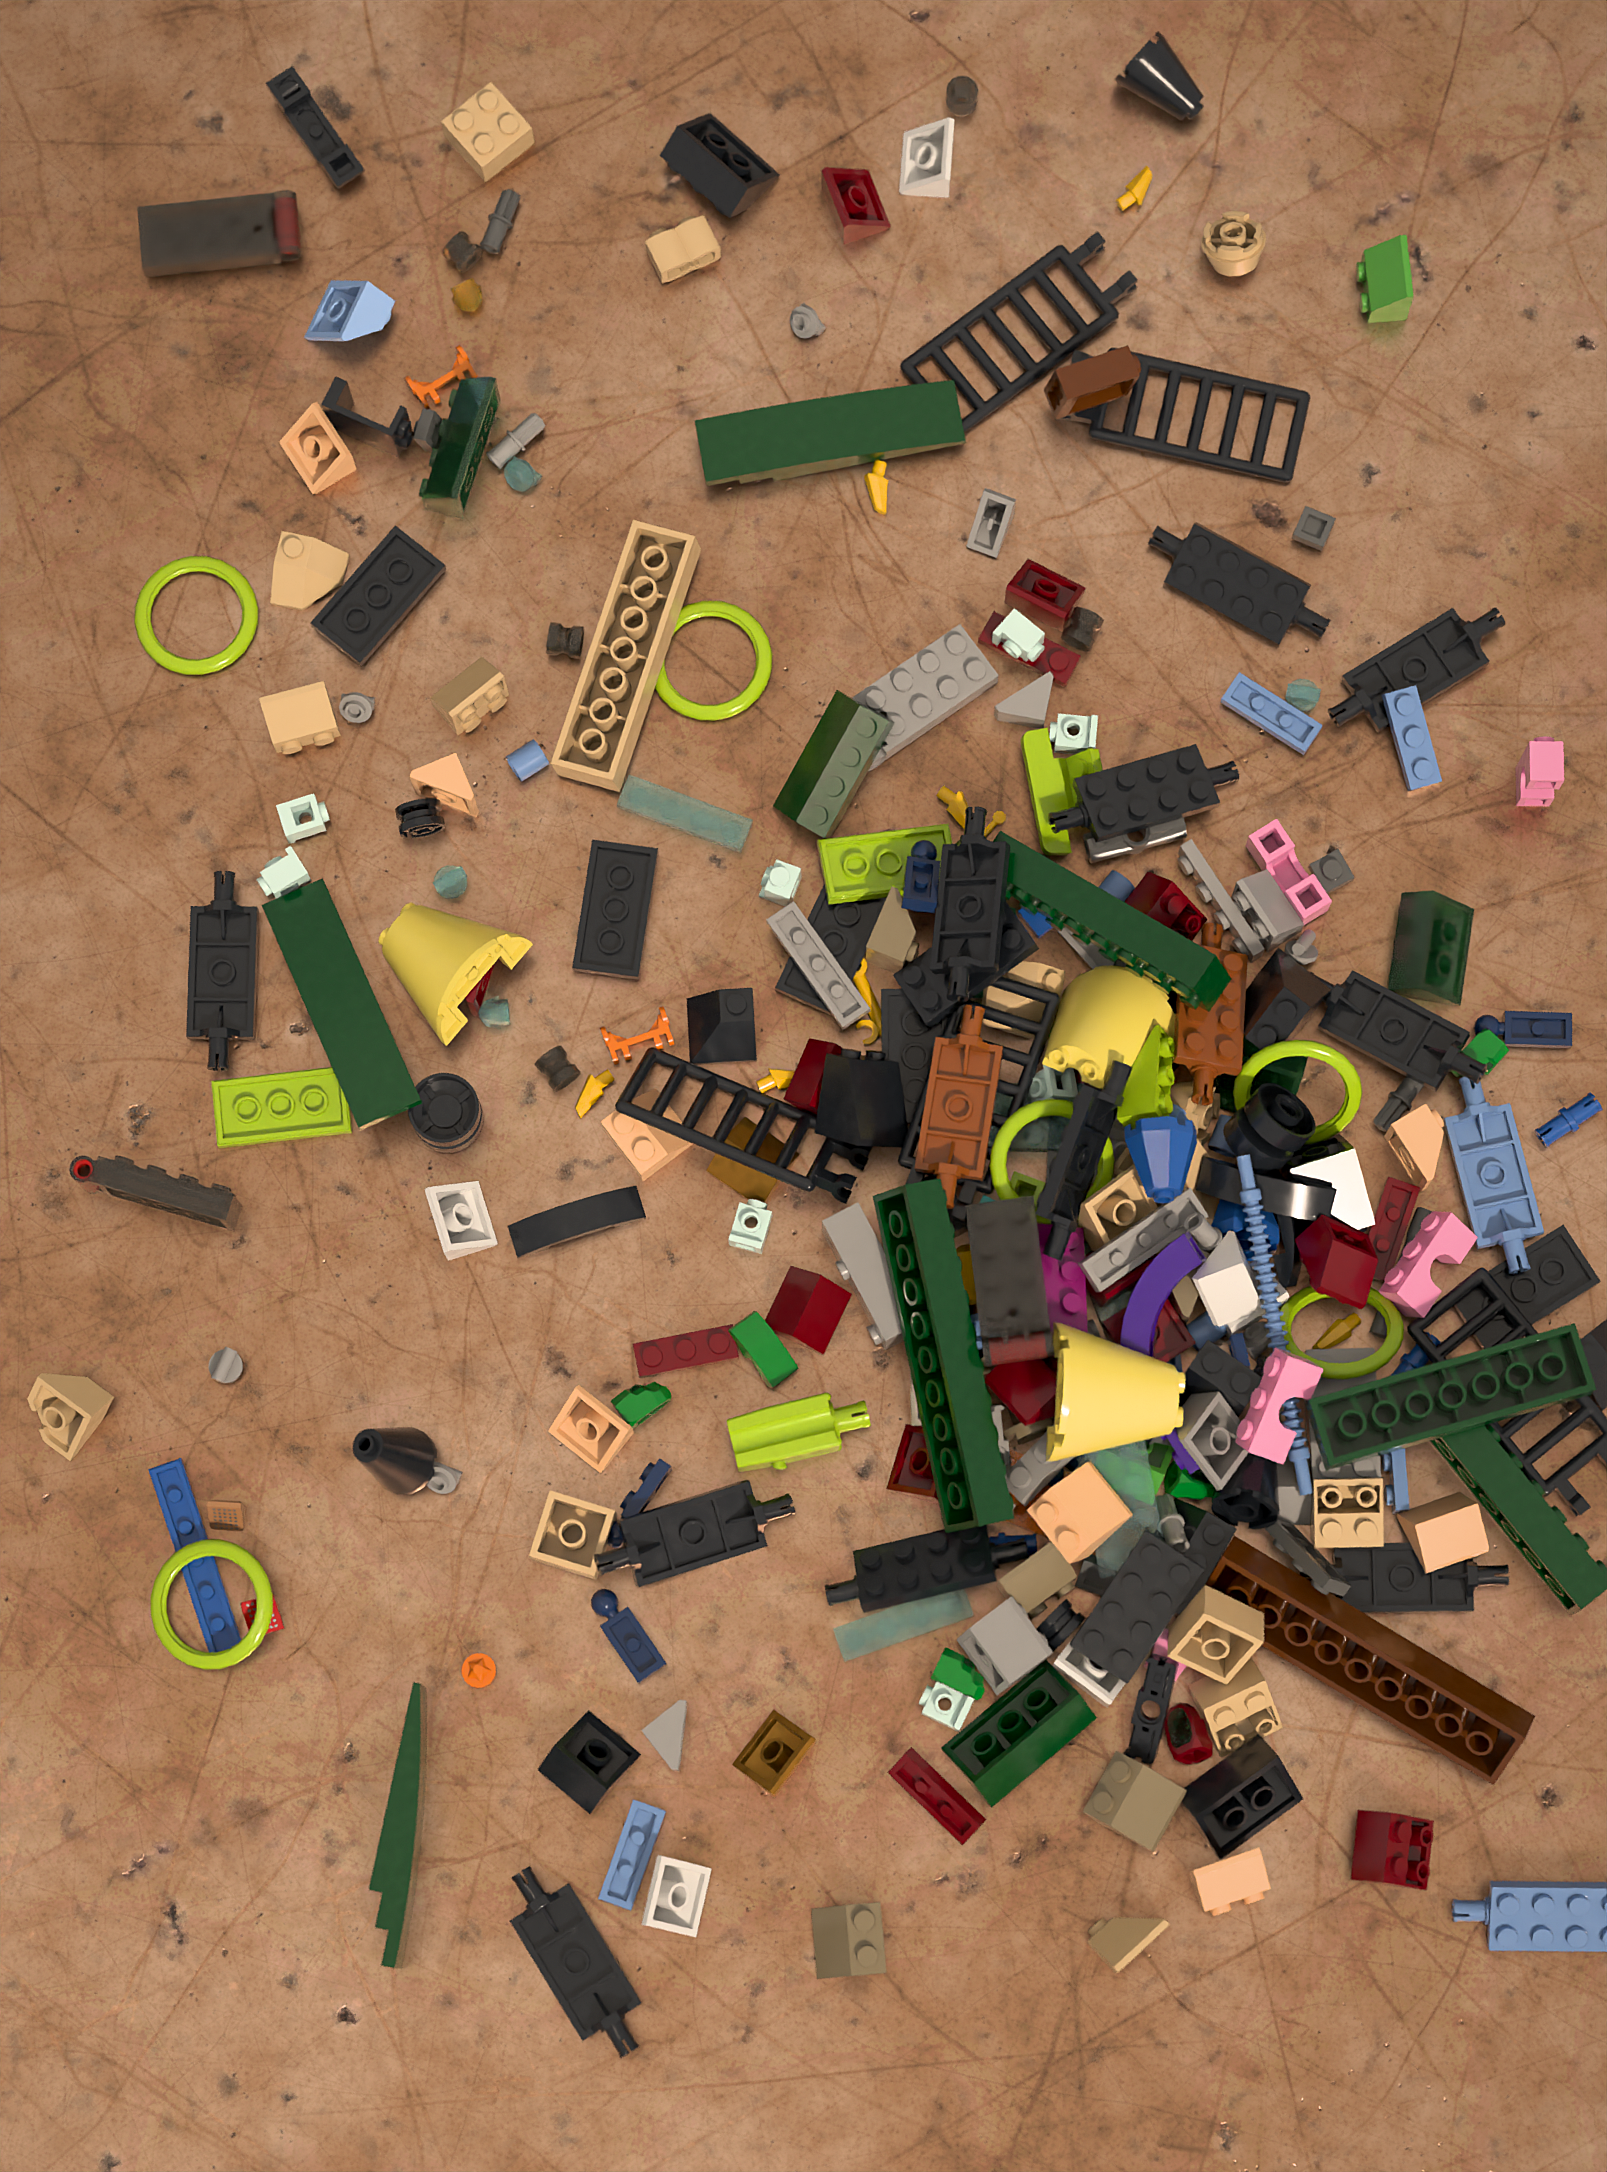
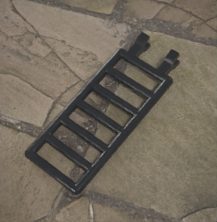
M1098 231L1072 253L1065 246L1058 245L904 359L900 364V368L913 385L928 383L916 367L932 356L950 380H954L955 386L975 409L962 418L965 433L1074 352V350H1077L1119 317V312L1113 304L1136 290L1137 286L1135 283L1138 280L1129 270L1116 283L1102 292L1081 267L1090 258L1099 255L1105 250L1103 246L1105 240ZM1059 260L1103 313L1090 324L1084 321L1044 272ZM1033 279L1077 331L1074 336L1063 344L1019 292L1021 288ZM1007 299L1012 302L1052 351L1037 363L993 310ZM982 317L1026 370L1012 382L1008 380L968 330L970 326ZM958 337L1000 389L999 392L987 401L982 399L943 351L942 347L954 338Z
M1115 347L1110 348L1107 352L1112 351V350H1115V349H1118V348H1115ZM1074 350L1071 364L1093 356ZM1131 351V354H1135L1139 359L1141 372L1132 387L1122 432L1103 428L1109 402L1059 418L1065 421H1079L1090 424L1088 434L1096 440L1288 483L1292 480L1310 403V394L1307 391ZM1150 369L1169 373L1154 439L1135 435ZM1182 376L1201 381L1186 446L1167 442ZM1213 384L1232 388L1218 454L1199 450ZM1245 391L1264 395L1250 461L1230 457ZM1277 398L1296 402L1282 468L1262 464Z
M1004 976L989 986L1046 1004L1040 1022L969 1000L949 1014L941 1037L950 1039L956 1038V1035L960 1034L958 1029L963 1018L964 1005H972V1015H974L975 1006H980L985 1009L983 1019L1035 1035L1029 1053L983 1039L985 1043L1003 1046V1060L1024 1066L1017 1085L1000 1079L998 1081L997 1093L1012 1097V1101L1006 1116L993 1113L992 1126L1001 1128L1012 1114L1024 1107L1061 1003V997L1057 993ZM930 1070L898 1157V1164L900 1166L911 1169L906 1184L923 1182L925 1174L937 1178L935 1174L915 1171L916 1157L913 1156L920 1137ZM988 1146L986 1157L988 1160L991 1157V1146ZM990 1163L983 1181L966 1178L957 1179L956 1185L962 1186V1189L951 1215L954 1222L966 1225L977 1191L991 1194L995 1190L992 1184Z
M654 1047L647 1049L615 1104V1109L621 1114L803 1191L811 1192L816 1186L831 1192L835 1199L847 1204L851 1196V1189L857 1177L847 1173L838 1175L825 1168L832 1154L835 1153L848 1159L854 1167L863 1171L873 1146H858L826 1137L806 1177L787 1169L808 1128L815 1129L816 1115ZM656 1062L672 1069L673 1072L649 1111L633 1104L632 1101ZM689 1076L704 1084L680 1124L663 1117V1114L684 1077ZM717 1088L735 1097L714 1135L711 1137L694 1130V1127ZM748 1101L765 1108V1111L744 1150L725 1143ZM779 1114L796 1121V1124L775 1163L756 1156Z
M1479 1268L1432 1305L1424 1318H1416L1407 1327L1409 1335L1433 1364L1447 1360L1445 1357L1502 1311L1516 1327L1491 1347L1539 1334L1485 1268ZM1481 1284L1494 1300L1436 1346L1423 1330ZM1589 1395L1575 1399L1581 1407L1525 1453L1521 1452L1510 1437L1546 1408L1515 1416L1502 1427L1498 1422L1490 1423L1489 1425L1499 1434L1501 1441L1498 1443L1505 1452H1513L1521 1461L1523 1468L1520 1470L1527 1479H1535L1543 1488L1545 1495L1542 1497H1547L1556 1490L1575 1517L1582 1515L1591 1507L1568 1481L1569 1478L1596 1456L1607 1467V1417ZM1590 1418L1602 1434L1549 1478L1544 1480L1532 1464Z

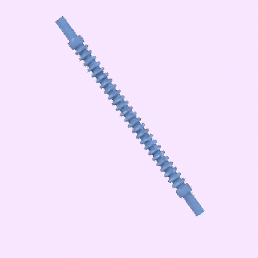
M1250 1155L1238 1156L1237 1163L1243 1190L1239 1194L1241 1203H1245L1246 1206L1243 1208V1212L1248 1214L1244 1221L1249 1222V1227L1246 1228V1231L1251 1232V1237L1248 1238V1241L1253 1242L1250 1250L1255 1252L1252 1260L1257 1262L1253 1269L1258 1270V1275L1255 1279L1260 1280V1285L1257 1286V1289L1262 1290V1295L1259 1296V1299H1263L1264 1304L1261 1305V1309L1266 1311V1314L1262 1317L1268 1321L1264 1325L1265 1328H1269V1333L1266 1334V1337L1271 1339V1343L1268 1344V1347L1272 1348L1273 1351L1276 1347L1291 1353L1290 1350H1286V1345L1289 1344V1341L1284 1340V1335L1287 1334V1331L1282 1330L1285 1322L1280 1320L1283 1312L1278 1310V1306H1281L1282 1303L1276 1299L1280 1293L1275 1292V1287L1278 1286V1283L1273 1282V1277L1276 1276V1273L1271 1271L1274 1263H1270L1269 1258L1272 1257V1254L1267 1251V1248H1270L1271 1245L1266 1243V1238L1269 1235L1264 1233L1267 1225L1262 1223L1265 1215L1260 1213V1210L1263 1209V1205H1259V1200L1262 1199L1261 1191L1255 1185ZM1292 1397L1281 1405L1284 1407L1281 1415L1286 1417V1420L1282 1423L1296 1432L1288 1456L1289 1460L1294 1462L1299 1494L1301 1496L1313 1493L1307 1459L1310 1458L1309 1448L1304 1446L1307 1438L1302 1437V1432L1305 1431V1428H1301L1300 1423L1303 1422V1418L1298 1416V1413L1302 1410L1296 1406V1403H1299L1300 1400Z

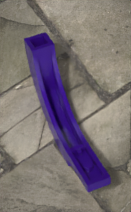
M1189 1231L1182 1234L1163 1249L1146 1268L1136 1284L1123 1319L1121 1346L1154 1358L1156 1326L1167 1298L1181 1279L1207 1260ZM1174 1427L1171 1434L1160 1436L1164 1441L1168 1439L1175 1450L1172 1452V1456L1180 1469L1186 1468L1189 1474L1200 1469L1179 1441L1176 1427Z

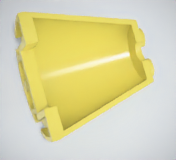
M408 903L402 908L400 915L392 925L382 931L378 941L382 945L384 958L436 1035L446 1046L468 1021L458 1009V1005L499 958L503 964L512 970L533 945L522 935L423 905H415L414 903Z
M1113 965L1099 966L1091 971L1081 973L1066 987L1062 994L1061 1003L1053 1022L1042 1064L1062 1073L1067 1068H1075L1080 1072L1083 1082L1103 1089L1113 1060L1132 1067L1155 1025H1160L1166 1034L1174 1040L1176 1014H1174L1167 1002L1169 999L1168 995L1155 987L1150 978L1145 975L1139 978L1125 967Z
M1053 1323L1051 1357L1058 1358L1054 1426L1047 1427L1045 1461L1053 1462L1169 1435L1174 1427L1181 1428L1183 1408L1178 1407L1179 1393H1183L1185 1388L1184 1372H1177L1174 1365L1065 1324Z

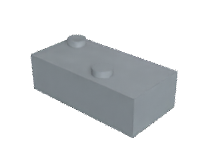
M857 1202L822 1220V1232L837 1259L835 1265L844 1281L848 1280L871 1323L870 1326L866 1327L875 1345L881 1343L884 1350H887L904 1341L885 1252Z

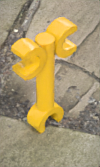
M863 958L861 968L855 975L854 983L858 992L870 1007L868 1014L871 1021H859L856 1024L857 1031L863 1028L871 1029V1037L862 1040L864 1046H871L877 1041L878 1037H881V1008L865 975L867 972V961Z

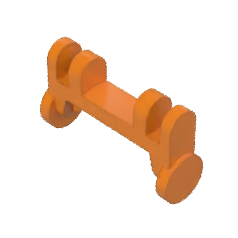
M461 345L455 347L457 354L452 370L434 382H418L415 379L412 381L409 376L404 378L413 395H416L424 409L430 408L425 399L426 396L429 395L436 405L441 402L436 390L456 378L463 388L469 385L463 375L466 372L469 373L473 381L479 379Z
M663 1006L659 1007L660 1014L657 1015L658 1019L650 1030L638 1036L627 1039L607 1032L605 1026L600 1028L614 1065L619 1064L615 1051L621 1049L625 1061L631 1060L632 1057L628 1047L653 1038L656 1048L660 1050L663 1049L660 1036L666 1034L669 1045H674V1040L668 1026L670 1024Z

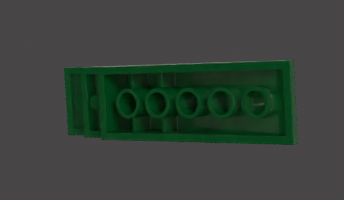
M954 380L829 396L694 420L707 486L739 480L740 484L772 477L774 481L966 443Z
M323 878L263 904L264 912L359 1130L361 1131L422 1104Z
M413 1682L369 1885V1890L382 1893L375 1928L388 1930L381 1966L402 1969L409 1934L419 1868L425 1804L426 1687L416 1682Z

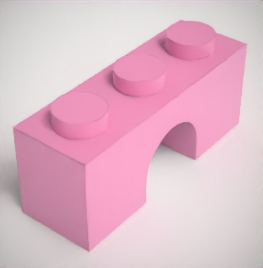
M1552 737L1534 738V741H1529L1516 766V806H1550L1554 799V789H1560L1564 782L1563 741H1554Z
M1277 819L1248 836L1245 846L1261 870L1268 869L1304 925L1329 910L1332 900L1314 874L1309 875L1303 869L1295 855V845Z
M1432 1211L1431 1214L1423 1219L1420 1225L1421 1229L1415 1238L1404 1247L1402 1257L1396 1266L1386 1274L1385 1282L1378 1291L1383 1297L1392 1301L1397 1310L1405 1317L1424 1318L1442 1292L1433 1283L1430 1276V1267L1433 1260L1436 1258L1441 1263L1460 1264L1478 1238L1452 1212Z
M1275 1347L1272 1356H1269L1264 1364V1375L1261 1382L1251 1395L1248 1413L1238 1426L1235 1443L1250 1453L1284 1464L1296 1432L1279 1421V1409L1287 1399L1292 1397H1301L1306 1400L1311 1399L1323 1368L1311 1360Z

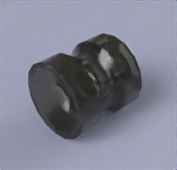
M1075 607L1070 616L1072 622L1070 626L1064 628L1061 639L1077 650L1089 652L1094 644L1093 636L1095 632L1100 631L1104 620L1089 609Z
M551 622L547 636L546 654L557 656L563 653L567 654L569 658L580 659L584 640V626L574 625L571 628L563 627L561 623Z
M562 1045L552 1048L535 1062L539 1072L546 1074L548 1077V1084L554 1092L565 1088L581 1074L577 1066L568 1061L567 1052Z

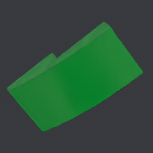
M753 1311L728 1330L744 1357L751 1359L767 1387H775L799 1369L780 1339L757 1311Z

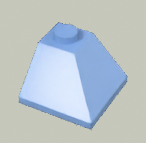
M330 281L304 337L308 340L348 341L382 330L391 317V310L395 300L369 281Z

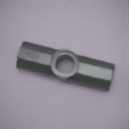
M1184 818L1138 830L1143 836V840L1140 842L1131 841L1127 834L1096 843L1092 832L1083 834L1087 858L1090 860V863L1124 854H1139L1146 848L1184 839L1187 837Z

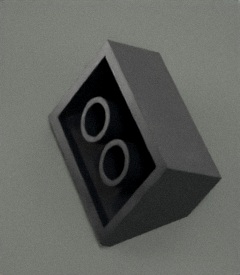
M711 113L678 125L659 155L668 163L671 170L681 174L691 183L692 188L696 192L703 194L714 204L718 212L727 215L729 218L746 211L780 176L777 171Z
M1174 1498L1177 1513L1184 1519L1183 1529L1189 1542V1549L1183 1554L1204 1567V1571L1174 1614V1617L1177 1618L1204 1587L1237 1529L1201 1508ZM1157 1527L1154 1535L1165 1541L1164 1534L1159 1532Z
M1258 1734L1186 1786L1184 1789L1187 1792L1180 1804L1216 1856L1221 1860L1302 1801L1303 1797L1280 1757Z

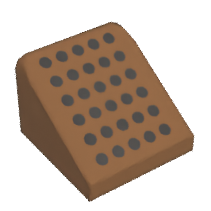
M210 1499L207 1501L208 1519L211 1529L242 1531L244 1529L246 1506L242 1502Z

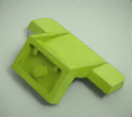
M1048 728L1027 731L1021 737L1020 742L1041 850L1046 855L1070 854L1072 850L1068 830L1054 834L1051 828L1055 827V824L1050 826L1048 814L1075 807L1077 795L1072 782L1074 778L1103 770L1099 749L1089 748L1068 758H1054Z

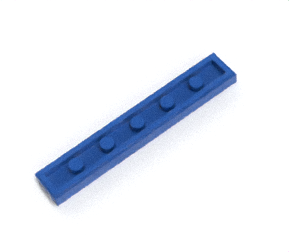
M179 1458L148 1469L175 1552L187 1544L209 1539L183 1460ZM205 1556L193 1560L181 1570L208 1651L220 1652L229 1649L239 1643L242 1637L215 1556Z

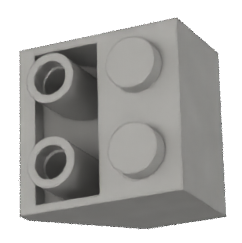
M1268 869L1236 882L1231 899L1267 953L1302 931L1304 923Z
M1012 1596L956 1639L996 1695H999L1026 1676L1053 1653L1048 1646L1045 1636L1037 1631L1028 1619L1026 1610Z

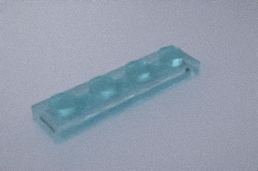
M630 774L617 803V808L739 853L743 850L753 824L752 819Z
M962 1589L904 1603L833 1628L843 1660L846 1662L974 1617L966 1591Z

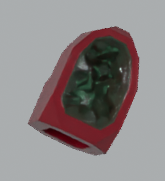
M1180 1702L1170 1708L1167 1713L1164 1729L1168 1747L1174 1760L1189 1765L1200 1763L1212 1757L1213 1742L1208 1735L1204 1719L1200 1718L1195 1707L1188 1703Z

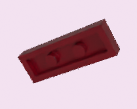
M993 611L978 638V643L1042 676L1050 671L1054 676L1053 682L1066 687L1081 656L1044 637L1042 645L1045 648L1035 661L1028 660L1026 662L1020 656L1017 659L1012 657L1003 648L1002 645L1004 643L1002 641L997 646L992 642L993 632L1006 618Z
M1389 1176L1374 1215L1376 1224L1371 1225L1368 1233L1378 1257L1373 1280L1382 1283L1385 1282L1386 1274L1394 1268L1420 1191V1187Z
M733 1324L634 1343L633 1348L639 1378L739 1359L737 1344L728 1331L733 1327Z
M912 1747L888 1771V1774L962 1845L987 1820Z

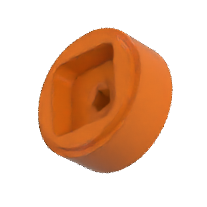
M475 1653L465 1659L461 1672L467 1684L474 1688H485L494 1681L497 1668L494 1661L488 1655Z

